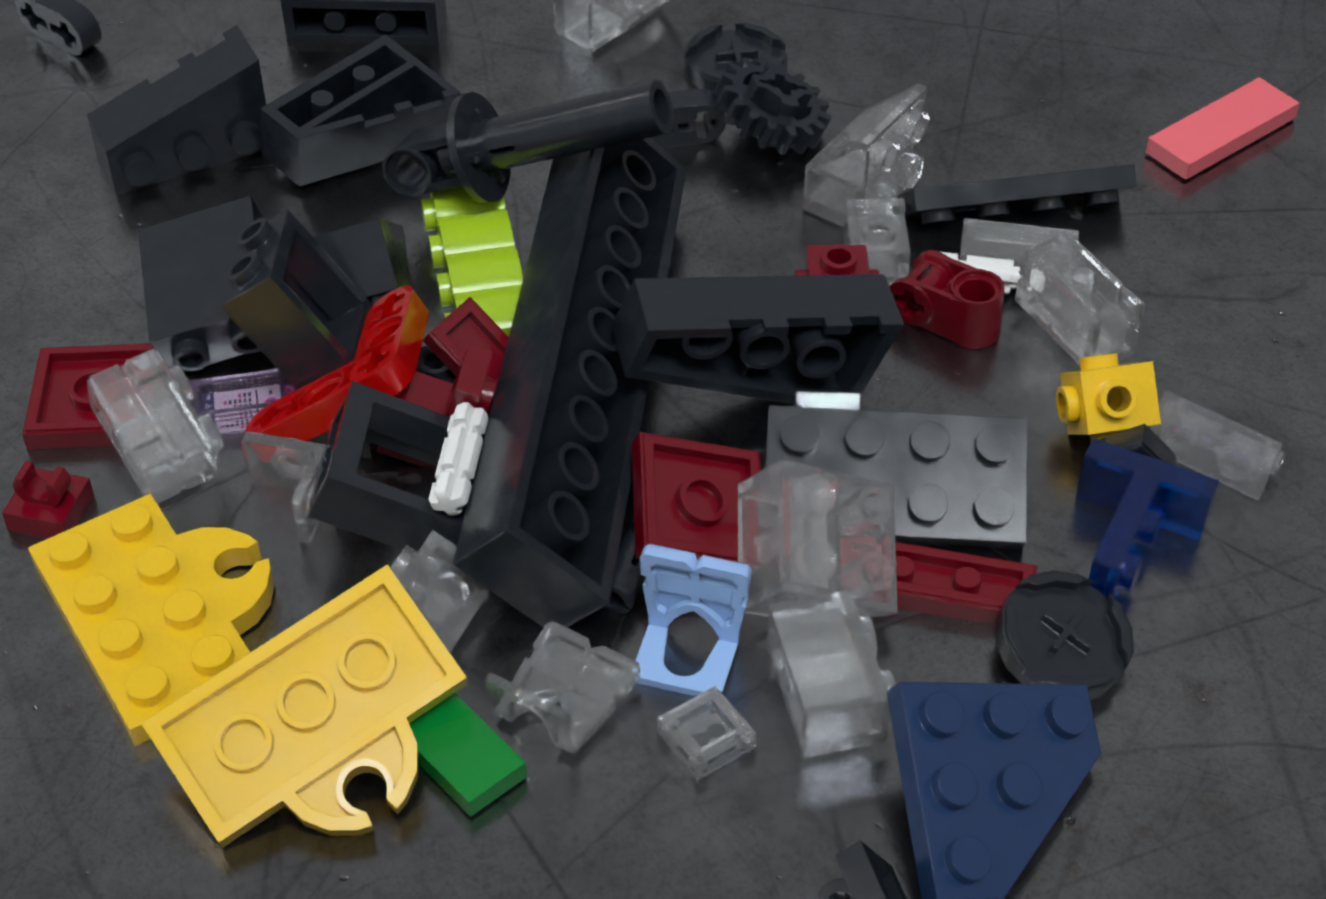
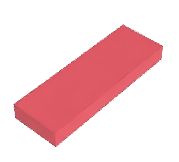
M1259 77L1148 137L1145 153L1186 180L1295 119L1300 102Z

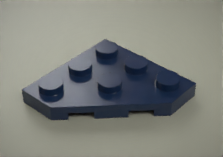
M898 682L886 693L921 898L1004 899L1101 754L1087 685Z

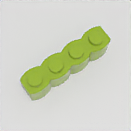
M463 186L432 192L431 198L421 199V208L425 232H436L437 234L428 236L433 270L444 269L445 272L436 274L441 309L452 308V311H454L471 297L509 337L523 282V274L514 243L509 215L505 207L504 196L497 202L483 204L470 197ZM452 312L444 313V319L447 316H449Z

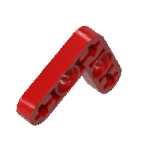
M406 285L396 288L380 298L369 309L353 361L272 402L249 421L245 433L264 457H277L329 431L332 420L352 381L392 396H396L406 388L416 372L429 317V310L413 287Z

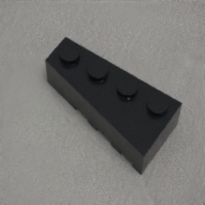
M885 274L634 279L612 323V328L625 377L815 408L853 409L902 329L904 322Z

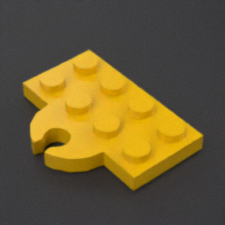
M151 493L28 547L35 568L135 747L151 739L141 725L143 721L250 653L240 635L255 626L270 607L275 586L269 558L260 560L262 557L257 540L250 535L227 527H201L176 535ZM253 565L250 571L241 577L233 579L221 577L230 568Z
M387 564L143 721L141 725L222 848L283 807H286L305 826L330 836H357L372 832L374 829L367 812L352 807L345 799V790L350 780L362 773H373L380 776L387 785V804L399 814L408 803L418 779V745L409 723L466 686L467 677Z

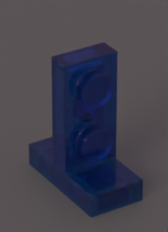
M1093 438L1084 456L1076 499L1116 513L1092 561L1089 580L1094 583L1091 587L1100 591L1105 597L1110 593L1115 599L1120 589L1131 593L1144 559V555L1137 553L1140 544L1152 547L1160 528L1200 541L1209 520L1219 480Z

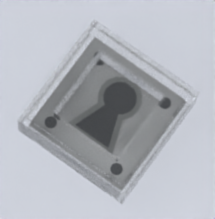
M716 686L657 717V732L697 780L756 748V732Z

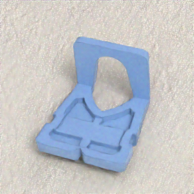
M656 544L646 545L640 555L641 575L646 576L642 586L649 624L632 668L633 680L641 685L708 700H718L723 693L739 644L742 620L751 586L752 568L745 563L703 555L697 560L693 552ZM694 611L711 625L719 640L699 672L690 676H678L671 673L664 665L669 624L680 615Z

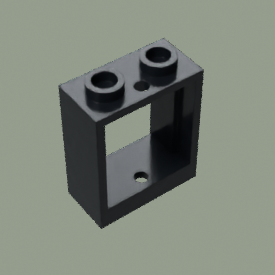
M289 209L268 221L265 218H259L251 222L237 237L236 242L238 246L233 263L226 274L228 280L220 307L284 376L299 389L354 360L366 315L373 305Z
M352 381L331 423L307 517L457 569L452 564L467 503L463 506L462 513L456 516H449L445 511L434 510L430 505L429 499L357 474L364 441L437 467L444 439L448 438L447 427L450 417Z

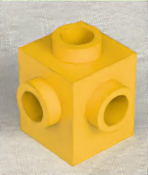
M1117 353L1079 358L1081 370L1060 373L1061 386L1056 390L1055 402L1060 421L1063 424H1067L1068 434L1089 435L1090 444L1094 445L1096 441L1106 436L1144 423L1147 426L1161 424L1153 361L1119 364Z

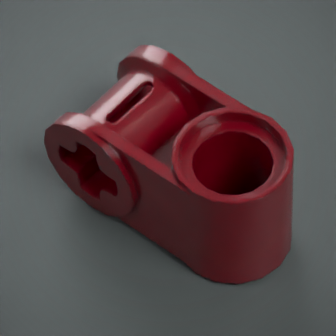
M927 250L915 258L911 267L912 271L906 277L897 278L889 286L902 320L908 325L921 327L950 339L961 347L969 349H982L991 346L998 340L1001 334L1005 288L1002 279L991 271L977 269L952 259L940 251ZM930 266L933 267L929 272H926ZM920 304L919 309L915 310V307Z

